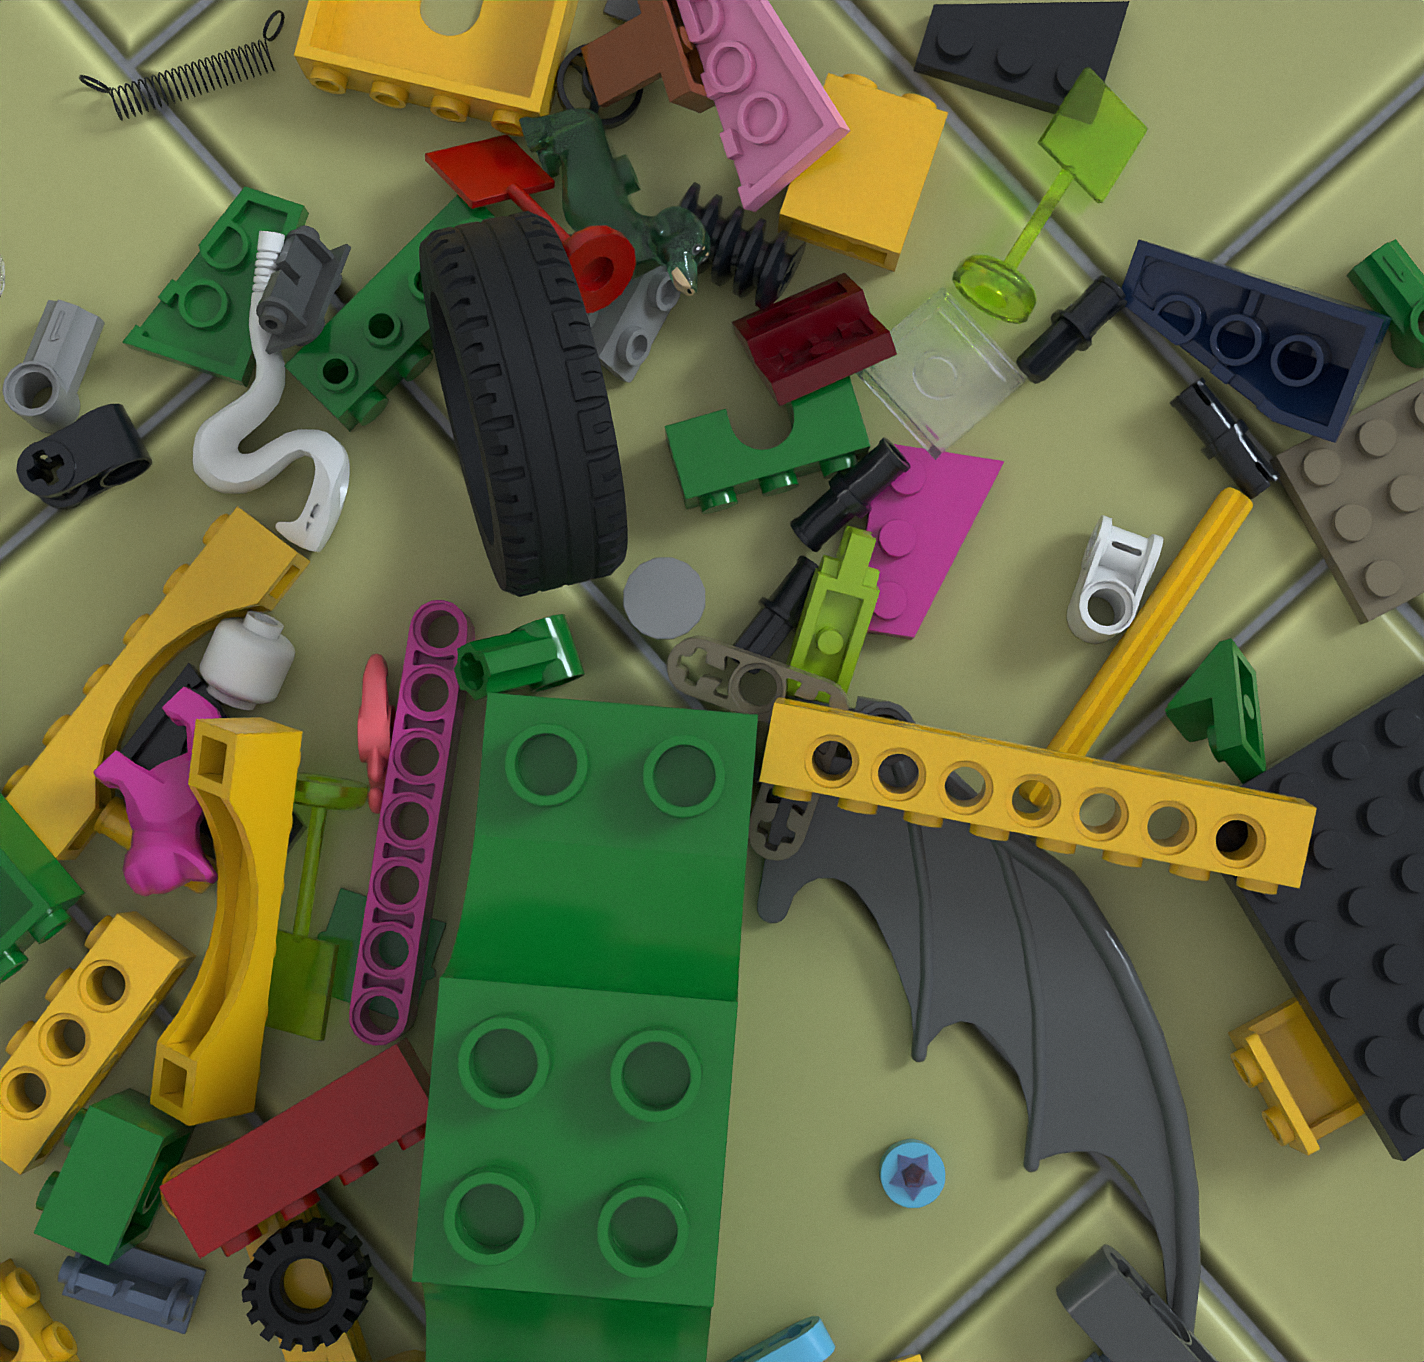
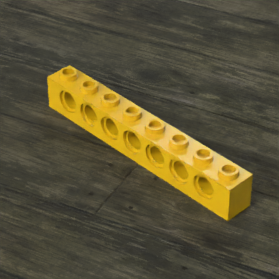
M778 697L773 705L759 782L774 784L772 794L786 799L808 802L811 801L813 792L839 797L837 807L844 810L874 815L877 814V808L880 805L904 810L903 820L935 828H941L943 820L946 818L970 823L969 833L992 840L1008 841L1010 831L1037 836L1035 846L1045 850L1075 854L1076 845L1102 849L1103 860L1129 867H1142L1143 859L1148 858L1170 863L1168 872L1194 880L1209 881L1210 873L1214 871L1237 876L1236 885L1238 887L1265 894H1277L1279 885L1300 889L1317 810L1315 806L1301 798ZM827 741L840 742L850 751L852 764L843 773L836 775L827 774L815 762V749ZM893 754H903L910 757L918 767V774L914 781L904 787L888 785L879 773V766L885 758ZM960 767L973 768L984 778L980 793L969 800L956 799L945 788V782L949 774ZM1028 780L1040 781L1049 788V799L1046 805L1034 813L1021 812L1012 804V796L1015 789L1021 783ZM1098 793L1113 797L1115 811L1108 822L1100 826H1091L1080 820V807L1086 798ZM1162 807L1179 809L1181 825L1173 836L1166 839H1157L1148 834V820L1156 810ZM1232 820L1246 822L1248 837L1241 848L1233 852H1223L1217 849L1216 835L1222 825Z

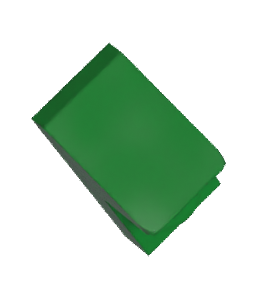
M1232 638L1220 641L1168 703L1165 714L1187 741L1196 742L1208 738L1211 752L1217 762H1226L1242 783L1266 770L1256 671Z

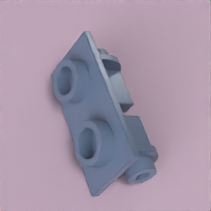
M133 1247L110 1265H105L78 1252L75 1253L74 1257L67 1256L61 1266L58 1282L65 1284L62 1295L185 1334L207 1270Z

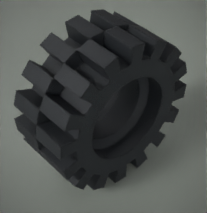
M314 1217L307 1223H303V1219L293 1221L269 1237L252 1255L254 1259L246 1267L243 1278L248 1279V1285L242 1290L243 1303L251 1301L252 1309L246 1315L251 1325L258 1320L263 1324L265 1329L259 1335L269 1342L274 1335L282 1339L279 1347L281 1349L291 1351L296 1344L302 1345V1352L315 1351L322 1343L328 1347L337 1342L344 1332H348L369 1301L366 1298L372 1290L373 1277H368V1270L372 1266L370 1256L367 1254L362 1257L359 1251L363 1244L357 1235L350 1239L343 1234L347 1227L339 1222H336L331 1227L324 1225L325 1218ZM314 1259L322 1263L329 1270L333 1280V1292L326 1304L318 1308L307 1309L297 1306L289 1299L284 1289V1275L288 1266L294 1261Z

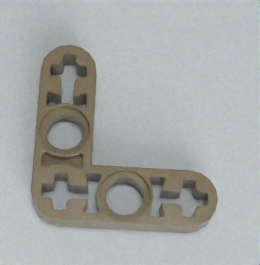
M699 635L688 637L677 644L668 656L666 669L669 680L676 689L686 695L737 713L757 714L758 720L768 724L771 721L773 705L776 699L787 696L788 678L801 682L794 695L807 700H814L819 691L826 692L831 695L829 700L830 707L849 711L847 694L840 685L832 680L710 637ZM698 648L707 651L706 663L722 670L727 668V657L738 660L740 664L729 678L728 695L716 691V688L723 680L721 678L704 674L697 683L688 680L689 669L680 664L681 657H691ZM763 669L773 676L777 685L776 695L773 700L767 704L755 705L743 697L740 690V682L747 671ZM837 741L824 742L814 751V759L817 766L827 774L839 743ZM762 782L750 816L749 843L754 851L765 859L775 861L788 859L798 852L804 842L820 794L812 793L811 801H808L805 810H802L793 803L786 827L795 832L794 838L783 837L779 845H773L767 842L768 831L759 825L761 820L771 822L774 819L781 799L769 798L770 788L773 789L774 784Z

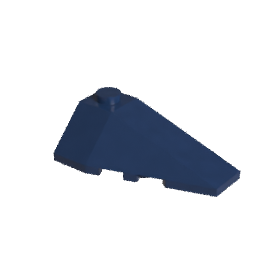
M1138 239L1121 288L1126 295L1124 299L1127 301V305L1125 307L1174 345H1179L1206 366L1210 373L1224 384H1229L1273 422L1333 443L1337 442L1369 378L1392 317L1140 239Z

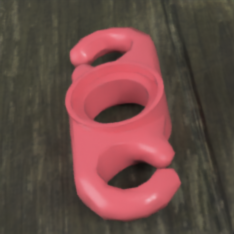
M380 654L371 655L365 666L362 679V705L359 708L357 725L359 757L361 763H366L369 781L368 805L370 810L376 814L381 812L396 716L395 706L389 705L386 680L388 676L387 662L384 656Z

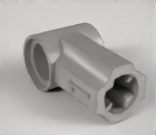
M59 299L57 301L48 300L23 363L11 369L4 379L2 391L4 400L10 409L31 426L44 433L53 434L74 423L80 411V400L77 392L104 327V321L99 316L77 305ZM52 387V395L48 402L42 407L32 409L33 399L36 394L44 388Z

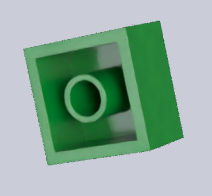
M131 1088L89 1105L88 1110L85 1108L80 1109L73 1118L64 1138V1146L71 1149L60 1172L55 1170L51 1173L37 1198L36 1209L43 1212L34 1230V1234L105 1265H110L148 1237L162 1205L159 1186L162 1185V1181L169 1170L180 1164L196 1125L188 1126L151 1105L149 1096Z

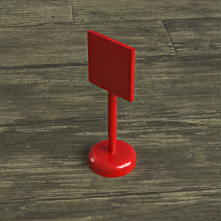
M507 134L425 153V161L471 209L511 199L523 212L529 211L546 218L554 227L565 249L587 314L609 306L623 293L631 281L636 265L635 249L630 241L620 231L607 225L588 226L574 232L570 236L529 195L555 188V181Z

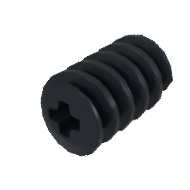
M694 182L681 199L669 225L666 236L668 238L667 255L672 261L678 263L690 254L689 270L697 275L705 272L712 265L711 282L719 287L726 284L734 276L733 294L741 299L757 287L755 306L764 311L787 288L802 259L806 242L792 254L787 253L789 232L782 230L772 241H765L764 235L767 222L765 219L760 218L748 231L743 229L744 208L738 206L726 219L720 216L722 196L716 194L702 207L698 205L701 186ZM696 244H701V251L693 255L692 248ZM708 253V258L704 262L699 264L701 259L706 257V254Z

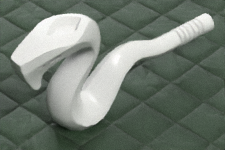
M259 231L257 245L259 252L256 253L258 260L255 262L257 268L254 270L256 276L253 278L255 284L252 286L254 292L251 296L249 313L251 345L257 364L256 379L247 392L212 415L200 426L193 447V467L199 478L211 489L221 493L245 494L264 486L294 460L303 456L312 458L315 463L314 481L301 516L294 522H278L275 528L282 536L297 546L309 551L320 552L329 540L338 522L348 490L350 463L347 452L341 443L329 433L321 430L297 429L283 434L255 452L242 454L238 450L241 440L265 421L278 405L285 387V363L282 353L278 351L269 355L265 351L272 333L261 328L256 314V307L262 298L271 274L281 270L276 265V262L284 245L285 235L269 231Z

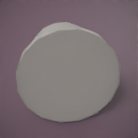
M672 557L653 558L640 564L629 575L623 590V607L630 623L642 634L657 640L675 639L689 633L700 621L705 609V588L699 574L687 563Z

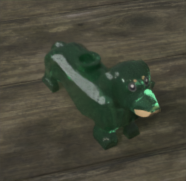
M579 107L538 118L526 116L519 119L527 146L531 153L536 151L543 170L551 178L559 175L561 166L562 209L565 219L573 231L577 232L585 227L607 225L620 231L635 249L636 265L631 280L659 266H665L674 287L678 291H681L686 296H692L697 293V267L708 260L711 253V241L706 227L699 218L681 206L668 207L656 216L642 215L635 210L631 194L641 190L638 177L627 154L617 157L599 114L593 110Z

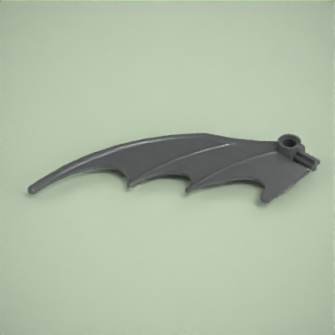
M858 696L856 707H849V711L874 716L888 714L899 721L916 724L909 712L901 705L891 701ZM801 698L795 699L796 701L830 707L829 703L806 700ZM849 750L847 758L833 757L828 774L836 775L843 773L851 766L852 756ZM893 754L882 761L879 766V773L888 785L904 787L914 781L918 774V767L910 757L903 754ZM952 771L947 777L945 788L952 797L959 800H969L978 795L955 771ZM820 794L806 837L798 852L784 860L765 859L757 902L759 916L768 923L782 921L788 913L794 895L805 884L818 878H834L847 883L855 889L874 915L892 953L911 1007L913 1026L912 1059L915 1062H923L927 1057L928 1045L946 1026L964 1021L974 1023L987 1031L1003 1048L1019 1076L1028 1112L1023 1161L1025 1170L1030 1173L1035 1172L1039 1168L1040 1160L1062 1153L1097 1152L1113 1158L1133 1178L1150 1210L1162 1250L1166 1304L1194 1334L1201 1275L1199 1187L1187 1110L1164 1032L1131 958L1088 888L1073 870L1046 850L1035 846V842L1022 833L1010 831L1008 841L992 840L969 833L970 823L944 818L941 828L927 827L903 820L904 810L878 805L877 814L856 813L837 807L839 797ZM776 796L781 801L776 815L771 822L769 843L779 845L783 837L794 838L795 832L786 827L793 803L802 810H805L808 802Z

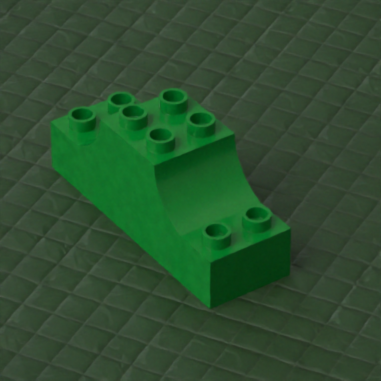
M487 692L475 834L468 882L453 951L447 968L439 980L412 1272V1282H421L424 1292L426 1314L425 1362H706L711 1311L714 1306L738 1009L741 930L758 724L757 714Z

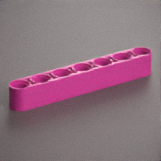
M431 600L421 605L412 617L408 633L349 1009V1024L354 1034L362 1042L373 1046L386 1045L406 1034L414 1025L418 1012L419 991L430 920L434 909L467 691L461 690L454 667L458 659L457 648L475 641V627L470 617L454 603L445 600ZM441 616L455 617L459 627L456 640L445 648L431 646L428 639V630L431 623ZM431 678L444 679L449 688L447 702L436 711L426 712L418 700L420 687ZM422 740H430L437 747L439 760L432 772L419 776L409 765V753L416 743ZM411 803L420 804L426 809L429 816V825L426 832L415 840L406 837L399 827L400 813ZM401 866L410 868L419 880L417 895L408 903L398 901L389 890L391 874ZM387 931L400 933L408 943L409 954L402 966L389 965L380 956L379 942ZM375 996L390 998L396 1004L399 1019L392 1030L378 1028L372 1022L369 1016V1006Z

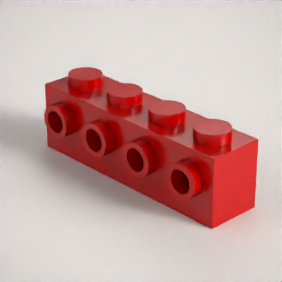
M406 1037L159 1186L198 1257L201 1259L221 1247L226 1257L231 1256L261 1237L263 1234L257 1224L279 1211L286 1222L319 1202L321 1198L316 1188L336 1176L339 1177L343 1186L362 1177L379 1165L374 1153L394 1141L398 1142L403 1151L423 1140L426 1132L430 1076Z

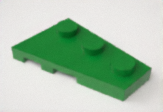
M244 186L198 245L200 251L177 281L171 279L158 296L161 300L141 327L138 325L134 326L123 340V343L130 349L247 387L256 363L249 332L251 296L254 292L252 286L255 284L253 278L256 276L254 270L257 268L255 262L258 260L256 253L259 252L257 250L259 231L280 233L285 235L286 238L290 231L305 225L309 215L305 206Z

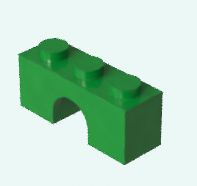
M850 376L786 403L785 406L792 430L781 444L770 449H754L743 444L732 430L726 409L664 426L666 441L686 509L700 506L702 514L714 513L737 505L736 495L761 488L763 496H773L798 487V477L819 471L822 472L823 479H831L838 472L845 475L858 463V460L863 459L868 454L871 447Z

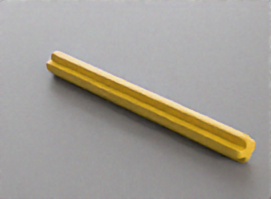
M1231 487L1225 488L1218 494L1046 749L1080 756L1087 754L1252 510L1253 502L1246 495ZM1028 780L1020 786L1019 794L1031 805L1042 809L1049 799V788L1040 781Z

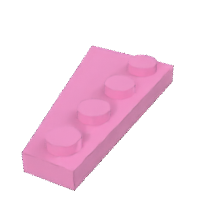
M676 0L689 41L696 44L705 71L700 75L707 97L714 100L724 130L719 134L726 156L734 161L741 182V186L737 190L743 208L756 212L851 130L768 0Z

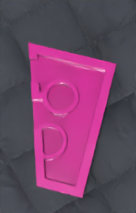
M894 444L908 460L911 468L906 473L903 472L870 502L872 510L868 512L865 530L872 532L871 535L873 538H876V543L868 567L880 571L877 581L880 593L867 633L910 640L915 637L1004 461Z

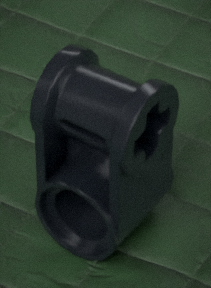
M117 403L93 409L69 426L30 444L22 451L18 458L16 472L19 482L28 492L40 497L44 503L55 509L67 510L77 507L111 487L135 479L148 470L153 462L124 406ZM41 455H46V456H48V457L44 460V459H43L42 457H40V456H41ZM60 465L61 467L56 471L59 481L54 485H50L49 483L54 480L51 470Z

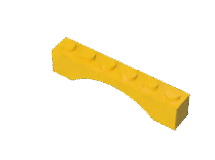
M238 506L231 515L227 513L222 514L211 524L203 537L202 542L206 545L191 565L185 563L172 573L163 587V593L166 596L151 615L148 613L143 614L130 626L123 638V643L126 645L123 651L111 665L104 664L91 675L83 688V694L86 697L71 716L69 714L63 715L48 729L42 740L46 748L31 766L24 765L18 769L3 787L2 795L6 797L5 799L57 860H76L97 833L93 830L95 822L106 805L115 797V788L105 786L95 777L93 772L114 751L120 752L122 741L134 711L155 678L182 651L206 634L214 631L222 619L230 617L244 618L250 610L261 613L272 611L311 562Z
M262 717L196 719L188 785L203 809L213 838L218 871L217 906L209 946L196 981L179 1012L157 1040L150 1096L151 1105L188 1126L252 1113L255 1108L257 1085L261 1074L260 1061L265 1022L269 1011L268 998L273 959L277 948L276 936L281 897L285 886L284 873L289 834L293 824L292 811L297 772L301 761L300 748L303 732Z

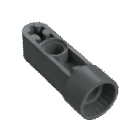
M1107 1244L1100 1247L1056 1286L1057 1296L1066 1311L1111 1362H1219L1118 1251Z

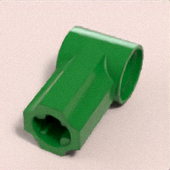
M1395 239L1385 243L1368 255L1362 262L1352 268L1347 277L1374 312L1392 317L1388 330L1391 333V348L1395 356L1405 365L1413 368H1424V336L1418 328V322H1424V274Z
M565 614L553 615L532 621L512 630L511 633L469 642L457 648L458 659L454 667L460 689L467 691L474 701L487 698V692L504 694L529 687L531 693H536L569 683L585 675Z

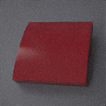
M845 272L780 300L764 311L760 309L732 322L735 333L751 363L779 406L897 355L890 331L870 313L863 289Z

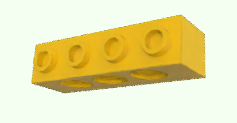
M137 911L117 913L114 918L107 915L93 928L84 943V946L90 951L75 970L69 967L57 977L45 995V999L50 1002L49 1006L36 1023L32 1020L26 1022L15 1033L5 1049V1052L11 1055V1057L0 1070V1160L20 1175L45 1162L67 1132L75 1115L87 1105L196 957L194 953ZM110 966L119 970L125 980V990L118 1001L110 998L102 986L103 975ZM69 1020L76 1021L85 1032V1045L80 1053L71 1050L65 1043L63 1033L65 1025ZM29 1073L37 1075L45 1085L46 1095L42 1105L33 1103L26 1095L25 1081Z

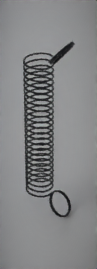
M276 10L266 21L263 29L265 46L261 40H258L259 50L256 44L251 42L252 51L247 44L244 45L245 52L242 47L238 46V54L233 48L231 49V55L225 50V59L221 53H218V60L214 55L211 56V61L205 57V65L200 59L198 60V66L192 61L191 68L186 63L184 69L178 66V72L175 68L171 69V74L168 70H165L164 75L159 72L158 79L152 74L151 80L149 77H145L144 82L142 79H138V85L135 81L131 82V86L125 83L124 88L121 85L118 86V91L116 88H108L102 82L86 75H79V80L97 91L109 93L113 99L117 115L123 121L121 111L114 99L113 90L119 96L123 111L129 119L128 110L120 94V88H122L127 97L131 112L136 117L135 109L128 96L126 86L133 93L136 106L142 115L143 112L135 95L133 83L140 92L145 109L149 112L146 99L141 91L140 81L147 91L153 109L156 110L146 79L152 85L158 104L162 108V103L153 81V77H155L161 88L163 98L167 106H169L167 96L161 84V75L175 104V98L169 86L166 72L172 79L181 102L182 97L175 83L173 70L181 82L187 99L189 97L181 78L180 68L187 78L193 96H196L189 80L186 66H188L194 77L200 95H202L195 76L193 64L201 76L207 93H209L202 75L200 62L207 72L211 86L215 91L206 59L215 73L220 88L222 86L216 73L213 57L222 72L226 85L229 86L223 72L220 55L229 71L233 84H235L226 53L235 67L240 82L242 80L235 63L233 51L248 80L240 49L249 65L253 78H255L246 46L255 61L260 76L262 74L256 60L253 44L263 62L266 73H268L263 59L260 43L270 61L272 70L275 71L266 40L269 42L273 41L280 33L285 19L284 12ZM278 13H281V21L273 36L267 38L266 33L270 22ZM86 80H89V81H91V82H93V83H96L97 85L101 86L102 88H100V87H98V86H95V85L89 83V82L86 81Z

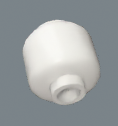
M251 610L247 612L245 618L230 617L222 619L213 633L199 667L202 677L209 684L207 688L208 693L222 703L242 710H254L256 704L274 701L295 657L294 646L281 634L284 625L269 615Z

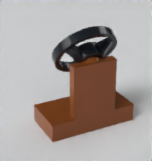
M637 0L641 11L640 15L596 40L575 48L565 57L558 71L557 95L562 108L571 119L591 129L605 130L618 127L627 122L637 111L642 99L643 88L660 78L663 80L669 102L698 113H702L715 106L714 100L707 97L700 75L705 71L696 44L689 41L676 0ZM570 66L574 67L582 75V91L591 101L587 116L576 110L566 97L563 80ZM636 92L632 104L623 113L612 118L597 119L600 106L607 108Z

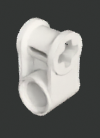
M1101 515L1086 546L1081 563L1082 570L1068 605L1066 617L1069 628L1076 637L1087 643H1103L1130 626L1135 618L1145 586L1150 580L1159 559L1163 537L1152 534L1149 538L1142 537L1113 526L1112 518ZM1100 597L1110 603L1115 614L1114 622L1111 626L1099 625L1093 621L1087 609L1089 598Z

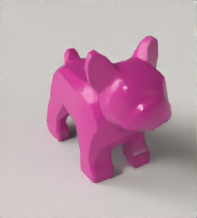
M183 687L162 707L172 722L177 726L186 727L188 752L160 763L151 770H147L116 750L93 772L101 783L108 788H118L124 796L126 811L132 828L131 847L125 854L122 871L126 883L136 894L144 897L151 894H166L190 881L214 884L218 880V874L205 857L200 841V824L205 815L188 785L196 719L221 718L218 709L208 700L188 687Z

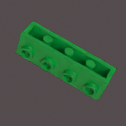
M457 194L324 326L316 339L303 346L284 365L296 380L349 432L358 423L365 426L375 420L389 402L386 395L403 379L409 382L418 377L433 359L431 351L434 348L420 272V243L433 230L447 227L455 228L456 225L475 221L482 222L485 219L495 218L485 206L471 209Z

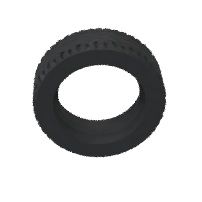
M529 211L485 219L482 222L475 221L456 225L455 228L447 227L433 230L419 246L420 272L428 323L442 391L466 488L483 546L499 587L505 592L522 597L535 594L538 591L544 592L563 587L564 585L569 586L586 582L590 579L594 580L612 575L624 562L628 544L626 501L620 457L606 386L590 323L571 264L558 234L546 218Z

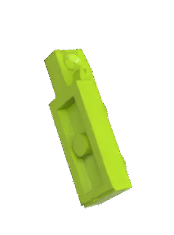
M846 525L836 558L823 554L819 569L815 568L786 661L787 665L832 680L840 685L846 694L880 593L877 587L880 571L868 567L876 538L872 537V532ZM788 678L787 695L804 699L794 695L801 682ZM819 691L816 698L812 701L829 703L831 695Z

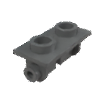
M305 225L299 226L286 235L284 245L276 262V265L281 270L271 274L262 298L256 307L259 325L263 330L272 333L265 349L269 355L295 345L305 346L316 339L325 326L324 317L334 292L342 282L341 273L351 250L348 244L329 250L321 242L319 233L314 228Z

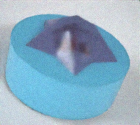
M905 1139L894 1143L885 1151L879 1165V1177L886 1194L891 1200L903 1207L920 1208L930 1204L940 1195L945 1184V1168L940 1156L929 1144L917 1139Z

